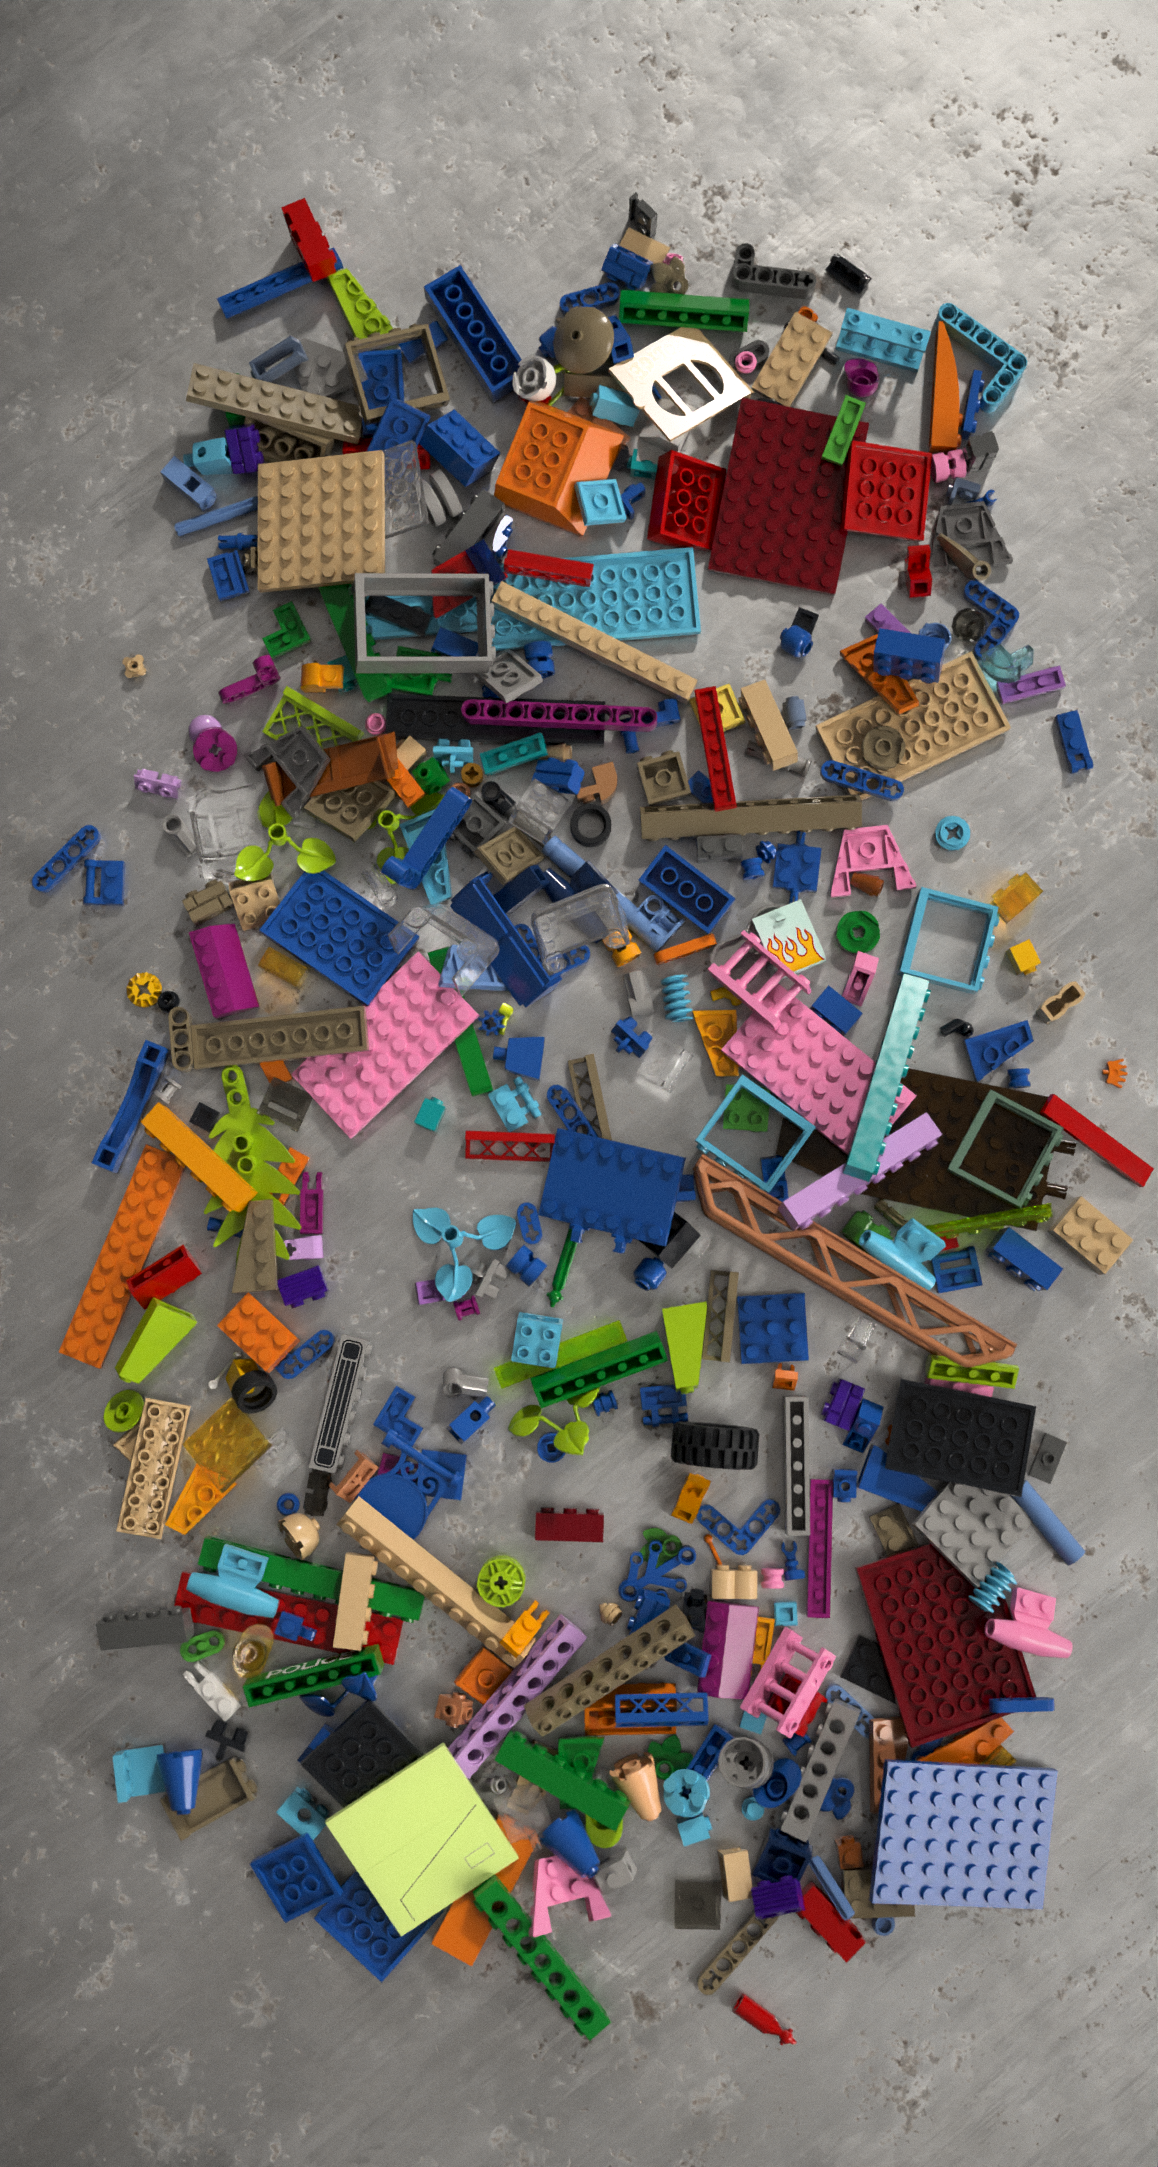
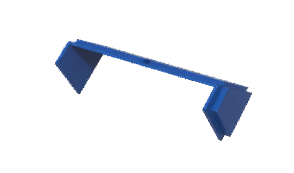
M486 871L472 879L451 899L452 904L450 907L481 952L487 953L486 959L518 1005H524L526 1008L552 992L563 980L561 976L565 970L551 978L487 888V884L493 877V874Z

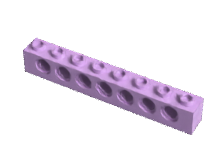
M562 1614L556 1618L530 1649L526 1657L514 1668L448 1747V1750L467 1779L477 1772L479 1766L493 1753L494 1748L508 1735L509 1730L523 1717L525 1713L524 1705L540 1695L586 1640L587 1637L580 1628Z

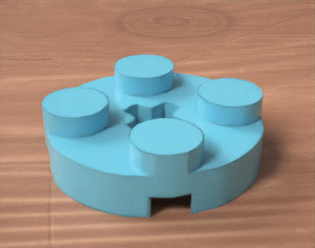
M689 1769L677 1770L663 1784L664 1801L674 1815L694 1817L705 1809L704 1806L710 1797V1788L705 1777L696 1771ZM684 1787L692 1791L689 1794L688 1800L682 1797Z

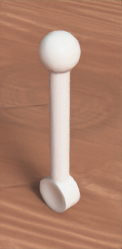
M235 1351L232 1359L218 1376L208 1383L210 1389L217 1388L218 1381L230 1368L233 1359L241 1358L242 1353L240 1351Z

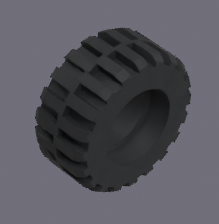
M688 1421L676 1422L672 1432L671 1459L675 1463L690 1466L752 1470L757 1466L760 1434L757 1429L744 1426Z

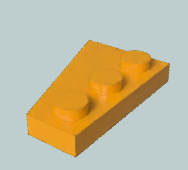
M197 1463L165 1525L186 1535L238 1483Z

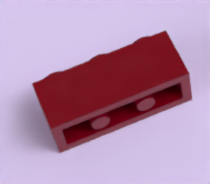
M541 1507V1511H536L535 1540L603 1543L604 1513H599L600 1509L587 1508L586 1512H577V1508H563V1512L554 1511V1507Z

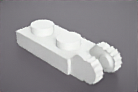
M195 1661L193 1663L195 1669L205 1678L199 1682L188 1670L183 1673V1676L195 1687L194 1690L226 1722L243 1704L212 1671L210 1672L200 1661Z

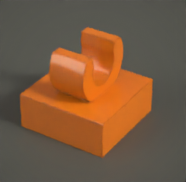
M781 1363L778 1364L777 1369H775L772 1388L795 1391L798 1372H795L794 1365H791L790 1370L787 1371L782 1370Z

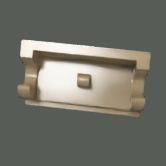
M741 1847L717 1850L723 1897L729 1902L753 1898L748 1850H741Z

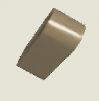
M174 1007L168 1015L172 1064L177 1070L188 1073L194 1069L191 1032L192 1017L186 1009ZM178 1013L185 1014V1020L182 1023H176L175 1021ZM180 1035H186V1043L178 1045L177 1038ZM187 1056L189 1059L188 1065L180 1067V1058Z

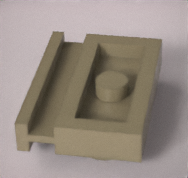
M899 1503L869 1516L887 1557L919 1545Z

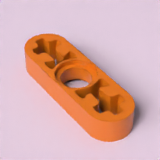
M708 934L658 951L653 956L656 964L662 965L712 948L717 942L714 934Z

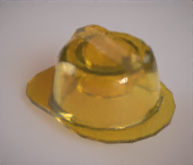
M255 1624L244 1630L232 1650L233 1669L237 1675L243 1678L257 1676L266 1664L274 1638L270 1628L264 1624Z

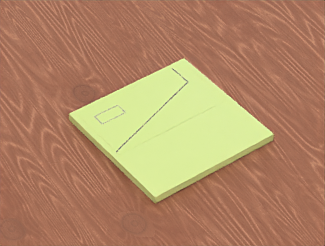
M444 1742L325 1820V1824L401 1936L519 1859L518 1854Z

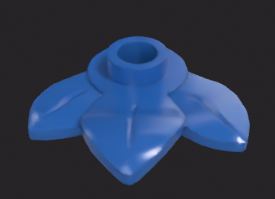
M833 1778L820 1811L827 1812L832 1810L837 1820L843 1819L851 1809L850 1799L853 1797L855 1790L853 1783L847 1778ZM844 1787L847 1792L841 1793L839 1788Z

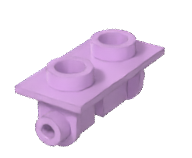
M146 769L138 770L137 775L134 774L135 789L145 793L159 794L166 798L178 799L177 788H180L181 780L177 776L162 774L159 780L157 779L159 772Z

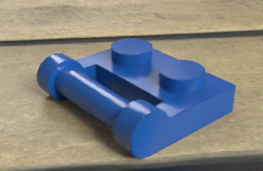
M84 860L86 890L83 904L124 906L125 862ZM95 869H101L100 897H94Z
M969 1246L965 1250L939 1254L930 1260L933 1274L936 1278L937 1294L983 1285L974 1246ZM966 1258L970 1262V1265L944 1270L940 1268V1263Z

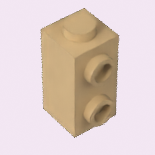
M411 736L406 740L403 738L396 746L397 758L410 774L427 756L426 749Z

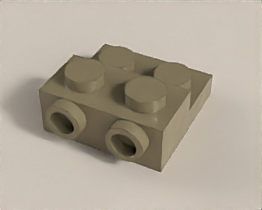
M665 751L659 757L647 756L641 758L640 762H637L636 767L648 806L691 795L679 751Z

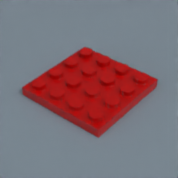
M852 440L848 449L841 530L917 542L924 541L932 453Z

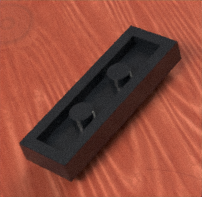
M369 596L365 604V614L421 637L425 636L432 620V615L386 596Z

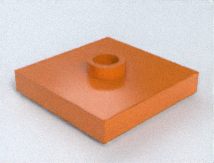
M482 1645L455 1679L454 1683L484 1705L514 1668Z

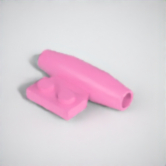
M1018 1587L1013 1588L1010 1605L1013 1620L989 1619L985 1626L987 1637L1012 1649L1041 1657L1068 1658L1072 1653V1642L1047 1629L1054 1620L1056 1598Z

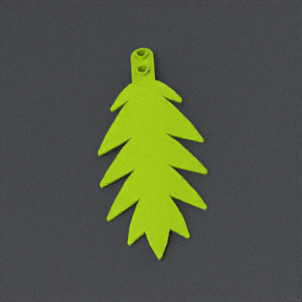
M237 1065L226 1066L222 1070L221 1078L229 1113L220 1118L209 1135V1138L212 1139L225 1131L213 1151L231 1168L233 1167L258 1192L251 1201L273 1200L275 1224L300 1230L302 1226L279 1200L270 1194L299 1195L300 1191L276 1168L265 1162L294 1163L295 1159L277 1138L259 1124L274 1125L275 1122L263 1111L254 1107L251 1108L242 1069ZM231 1071L236 1073L234 1080L229 1076ZM236 1093H239L241 1095L240 1101H237L234 1096ZM218 1195L216 1197L212 1196L203 1213L208 1214L222 1207L221 1202L223 1200ZM248 1205L240 1213L234 1210L229 1211L219 1229L213 1244L214 1247L219 1246L244 1228ZM275 1229L276 1256L289 1260L290 1256L285 1243ZM241 1237V1240H240V1243H239V1246H238V1250H237L236 1267H237V1262H238V1257H239V1251H240V1246H241L242 1237Z

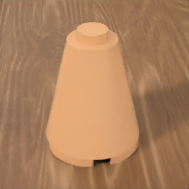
M643 1752L644 1756L640 1757L637 1756V1753L628 1755L614 1764L615 1770L612 1771L610 1769V1776L620 1791L628 1796V1800L631 1801L630 1805L642 1820H655L661 1812V1803L652 1754Z

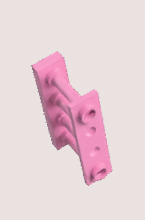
M743 930L741 932L742 938L745 941L743 945L724 965L718 967L713 963L708 968V971L714 979L776 1031L781 1026L779 1014L801 990L808 995L811 993L810 981L802 974L797 976L760 944L761 940L754 933L748 934ZM753 947L762 956L740 980L737 979L735 981L729 976L731 974L730 971ZM769 961L778 970L757 993L751 995L746 991V985ZM784 976H787L795 984L773 1008L767 1009L762 1004L764 1002L763 999Z
M785 1627L740 1708L757 1719L761 1713L779 1723L776 1730L791 1739L827 1672L832 1668L836 1656L821 1647L819 1653L800 1644L803 1637ZM795 1652L813 1661L807 1674L789 1664ZM784 1672L802 1682L796 1694L777 1684ZM772 1692L790 1702L784 1715L766 1705Z

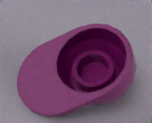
M860 358L847 361L844 366L847 390L856 397L863 398L873 395L879 385V373L876 365L869 360Z

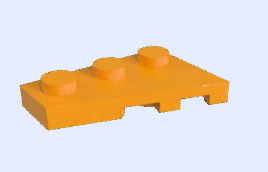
M736 1010L692 1011L715 1076L738 1077V1065L721 1052V1049L737 1032Z

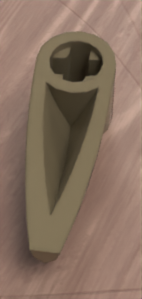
M942 533L939 534L937 540L968 579L982 581L990 576L991 566L989 563L979 561L960 544ZM976 567H980V568H981V570H980L981 574H980V575H977V574H976V572H977Z

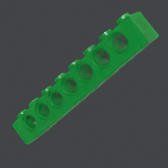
M496 1874L473 1890L475 1897L473 1903L481 1913L485 1911L488 1914L489 1918L487 1920L495 1930L498 1928L504 1934L502 1939L509 1948L513 1946L518 1951L516 1956L524 1966L526 1964L532 1969L530 1973L538 1984L543 1982L547 1987L545 1989L546 1994L552 2001L556 1999L560 2003V2011L566 2019L572 2018L575 2022L573 2026L581 2037L585 2034L590 2041L611 2023L608 2013L545 1935L531 1937V1941L528 1944L520 1943L524 1937H529L532 1919ZM494 1902H503V1905L500 1908H492V1904ZM516 1919L517 1923L514 1926H506L508 1920ZM543 1954L546 1956L541 1962L535 1961L538 1955ZM552 1973H560L558 1978L554 1980L549 1979ZM567 1990L574 1991L570 1997L563 1996ZM581 2008H588L585 2014H578Z

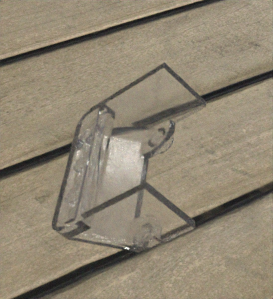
M436 903L410 909L387 935L395 953L399 955L417 932L429 923L459 943L457 954L465 963L452 977L458 994L463 996L498 955L500 948L497 940L443 904Z

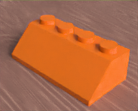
M675 1683L620 1685L584 1709L585 1736L676 1734V1726L616 1728L615 1695L676 1693ZM630 1700L620 1701V1713H631L636 1707ZM646 1700L641 1707L647 1713H653L659 1706L653 1700ZM669 1700L664 1705L670 1712H677L676 1700Z

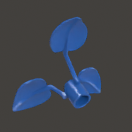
M366 1672L357 1676L343 1678L341 1684L346 1690L334 1703H329L327 1699L317 1695H300L299 1698L312 1712L320 1716L331 1717L335 1714L334 1708L349 1692L360 1696L364 1700L370 1698L375 1701L377 1693L373 1686L378 1675L368 1678Z

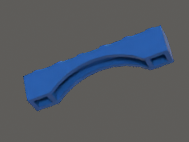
M145 1040L137 1058L124 1100L113 1123L100 1142L92 1164L118 1173L171 1052L167 1048Z

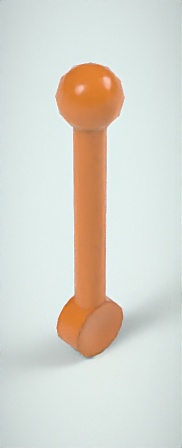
M706 1534L704 1541L708 1543L717 1565L722 1564L712 1543V1536Z

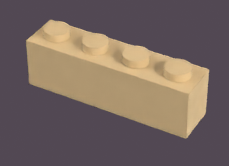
M764 679L741 688V697L738 698L741 709H746L748 713L746 718L749 727H754L756 734H754L758 746L763 747L764 752L762 754L767 765L770 764L772 770L775 771L798 762V751L766 680Z
M347 1552L345 1554L333 1643L335 1648L361 1651L363 1645H367L369 1631H365L366 1621L370 1622L372 1608L368 1607L369 1598L373 1599L375 1585L371 1584L372 1575L377 1574L378 1561H374L375 1555Z

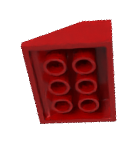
M674 450L659 456L647 540L665 546L693 547V550L711 552L724 489L726 469Z

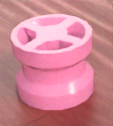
M761 1568V1574L764 1576V1580L761 1582L762 1588H784V1582L782 1581L783 1568Z

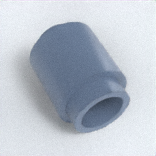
M799 696L786 698V702H783L782 706L785 724L788 725V729L793 730L805 727L807 718L804 700L799 699Z

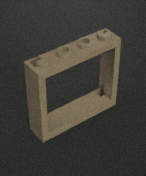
M415 323L407 329L394 328L389 330L388 333L381 335L379 332L368 335V338L364 339L355 337L344 344L343 353L365 426L379 423L387 406L369 410L353 354L421 339L437 394L404 402L422 412L448 405L450 397L428 324L416 325Z

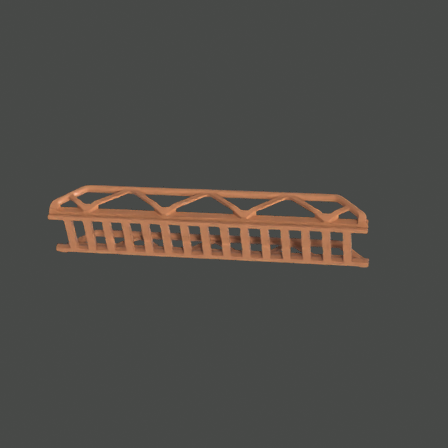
M704 1154L701 1155L693 1167V1177L701 1208L707 1218L929 1353L945 1356L963 1367H974L1011 1357L1014 1353L1015 1347H1017L1016 1343L813 1221L810 1226L803 1230L799 1227L793 1231L778 1210L782 1204L781 1201ZM727 1191L732 1194L744 1223L717 1208L714 1204L712 1193ZM750 1205L792 1231L771 1234L761 1233ZM795 1238L808 1240L820 1270L773 1241ZM818 1246L821 1248V1251H822V1253H823V1256H824V1258H825V1261H826V1264H827V1266H828V1269H829V1271H830L831 1276H829V1274H828V1272H827L826 1266H825V1264H824V1261H823V1259H822V1256H821V1254H820V1251H819V1249H818ZM829 1253L871 1279L850 1282L840 1281ZM876 1284L884 1286L887 1289L897 1316L849 1287ZM895 1293L901 1298L910 1324L905 1321ZM909 1302L949 1326L920 1329ZM959 1332L964 1335L970 1354L961 1356L930 1337V1335ZM972 1340L979 1343L982 1351L976 1352Z

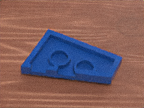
M1028 1020L963 1040L975 1082H979L985 1075L992 1070L994 1071L1003 1062L1034 1041Z

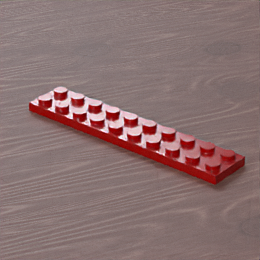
M185 1571L181 1573L174 1606L190 1607L192 1622L335 1653L351 1651L350 1649L333 1647L338 1604L255 1587L280 1601L274 1618L248 1615L210 1603L186 1590L191 1573ZM282 1611L305 1618L303 1625L317 1630L315 1639L310 1641L299 1635L297 1641H293L274 1634ZM371 1612L370 1622L366 1621L365 1631H369L368 1642L363 1647L379 1644L384 1663L394 1665L403 1621L399 1617H385L379 1615V1613Z

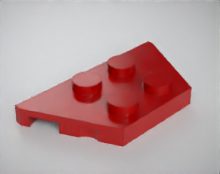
M470 548L431 570V574H489V581H493V586L508 577L505 572L499 570ZM432 596L434 618L442 616L473 598V596Z

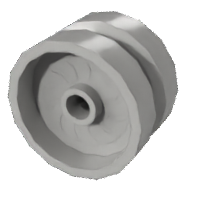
M441 470L429 475L431 486L424 479L413 484V489L421 508L435 527L446 522L445 512L452 518L463 512L454 489Z

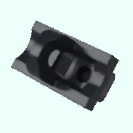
M692 1588L690 1592H685L683 1613L687 1617L692 1629L704 1633L707 1595L704 1594L703 1590Z
M217 1719L211 1730H207L205 1737L221 1743L215 1756L217 1761H221L225 1756L228 1746L245 1752L248 1731L237 1727L232 1739L228 1738L224 1734L229 1724Z

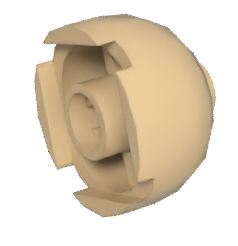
M293 1513L278 1521L277 1525L280 1533L285 1531L286 1538H284V1541L297 1558L300 1557L303 1560L316 1550L320 1539L318 1533L320 1526L314 1518L309 1519L304 1514Z

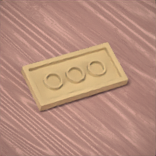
M795 311L751 389L764 397L774 398L783 406L791 407L833 333Z

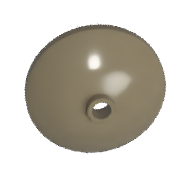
M580 307L569 312L559 323L554 335L553 347L558 362L566 370L576 374H586L598 369L607 360L612 351L614 330L609 318L596 308Z

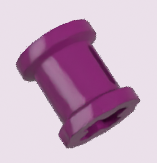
M475 1295L465 1301L453 1302L459 1321L465 1316L475 1313L476 1315L480 1314Z

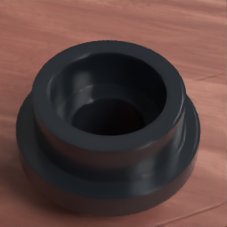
M165 991L158 997V1006L166 1013H169L171 1009L178 1007L180 1004L179 996L173 991Z

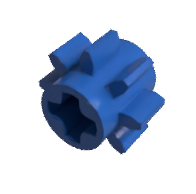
M497 1009L492 1014L485 1010V1017L478 1018L482 1022L479 1030H486V1036H489L492 1031L496 1036L499 1035L498 1029L506 1027L504 1024H501V1020L505 1016L499 1017ZM494 1018L493 1022L496 1023V1026L490 1028V1023L487 1020Z

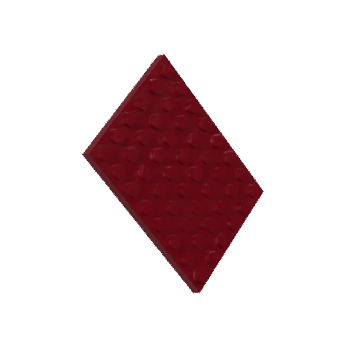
M741 398L707 571L835 596L848 531L841 530L848 451L842 466L821 458L837 416ZM859 421L852 440L866 442L869 423Z
M931 1543L855 1567L893 1695L911 1748L1012 1714L989 1712V1699L1036 1697L1023 1652L1009 1648L987 1637L985 1634V1626L989 1619L1012 1620L1006 1598L997 1597L1000 1605H991L994 1613L981 1610L968 1598L969 1595L976 1597L973 1593L975 1587Z

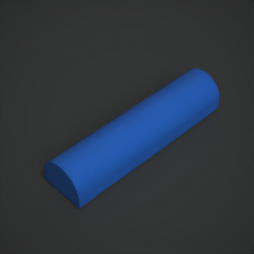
M715 1724L687 1769L701 1774L708 1782L719 1764L718 1759L721 1749L735 1737L724 1728ZM683 1788L682 1797H685L686 1800L689 1799V1794L692 1793L691 1789Z

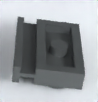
M635 192L629 198L628 219L630 221L632 219L635 220V227L639 233L652 238L656 235L657 213L643 199L640 201L638 194Z

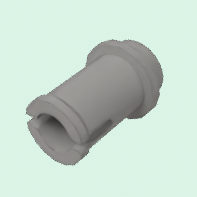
M501 1776L485 1777L479 1781V1789L483 1793L492 1792L495 1795H500L507 1787L505 1779Z

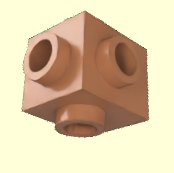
M459 1692L440 1694L434 1718L446 1721L447 1726L459 1728V1725L468 1724L472 1718L474 1701L466 1699V1695Z

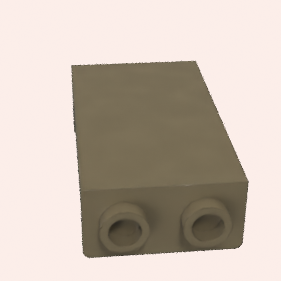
M234 1755L200 1774L195 1808L191 1809L190 1814L177 1815V1811L171 1810L167 1793L161 1797L160 1802L180 1841L241 1805L255 1800L258 1788L253 1779L249 1780L246 1774L247 1767L242 1758L238 1759L237 1755Z

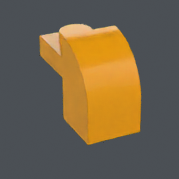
M319 663L302 665L301 690L304 693H326V689H343L344 667L342 665H320Z
M689 1473L682 1484L671 1516L692 1524L711 1481L701 1475Z

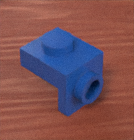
M641 482L637 485L632 484L628 486L624 493L620 495L625 515L630 520L634 518L635 513L631 505L645 497L646 489Z

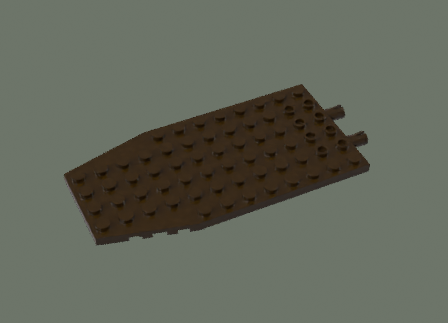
M908 1068L906 1077H901L900 1083L913 1092L916 1097L891 1126L889 1135L926 1112L942 1135L938 1138V1144L929 1151L926 1148L921 1150V1155L911 1162L908 1159L902 1162L903 1166L896 1172H886L884 1174L886 1177L880 1182L867 1184L868 1188L860 1195L1036 1232L1043 1197L1048 1195L1065 1200L1067 1193H1063L1068 1190L1067 1185L1048 1182L1047 1176L1050 1163L1048 1167L1043 1166L1040 1171L1043 1174L1041 1181L1037 1187L1032 1186L1029 1192L1032 1194L1027 1206L1022 1205L1020 1209L946 1170L990 1089L1042 1117L1044 1116L1040 1114V1111L1048 1097ZM993 1103L959 1169L1017 1198L1051 1132ZM784 1117L776 1155L783 1156V1158L803 1132ZM814 1129L791 1162L824 1177L846 1163L848 1155ZM1062 1140L1058 1147L1054 1145L1051 1154L1059 1152L1074 1156L1076 1149L1071 1148H1076V1142Z

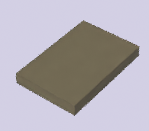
M517 825L481 845L474 851L476 856L502 885L513 880L529 866L539 864L545 858Z

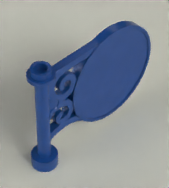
M390 1429L381 1444L388 1449L391 1445L399 1449L401 1457L396 1466L390 1471L370 1478L357 1494L355 1500L358 1496L361 1497L414 1540L422 1531L428 1516L447 1486L449 1488L451 1486L456 1488L462 1476L459 1475V1471L453 1474L396 1437L398 1432ZM407 1455L418 1462V1469L414 1474H409L406 1471L408 1466L410 1471L415 1467L412 1461L405 1462ZM427 1477H434L438 1480L440 1487L428 1506L424 1493H432L435 1490L436 1482L433 1479H428L427 1483L431 1485L428 1488L423 1484V1480Z

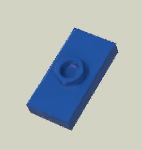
M698 770L688 780L691 795L700 803H713L710 780Z

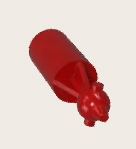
M744 1993L740 1995L733 2007V2013L761 2033L779 2036L780 2045H795L797 2043L793 2038V2030L791 2028L782 2030L775 2015Z

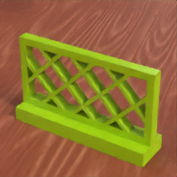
M288 686L284 689L283 697L262 731L274 740H278V737L288 733L285 720L296 717L298 726L301 727L300 716L309 714L312 716L314 725L305 728L307 730L315 728L318 739L316 741L322 749V742L334 740L335 746H338L337 738L346 736L353 742L361 740L365 734ZM286 701L293 704L295 714L284 717L282 708ZM298 708L303 710L304 712L299 713ZM282 721L284 733L275 735L270 732L274 723ZM329 726L332 737L321 739L318 727Z

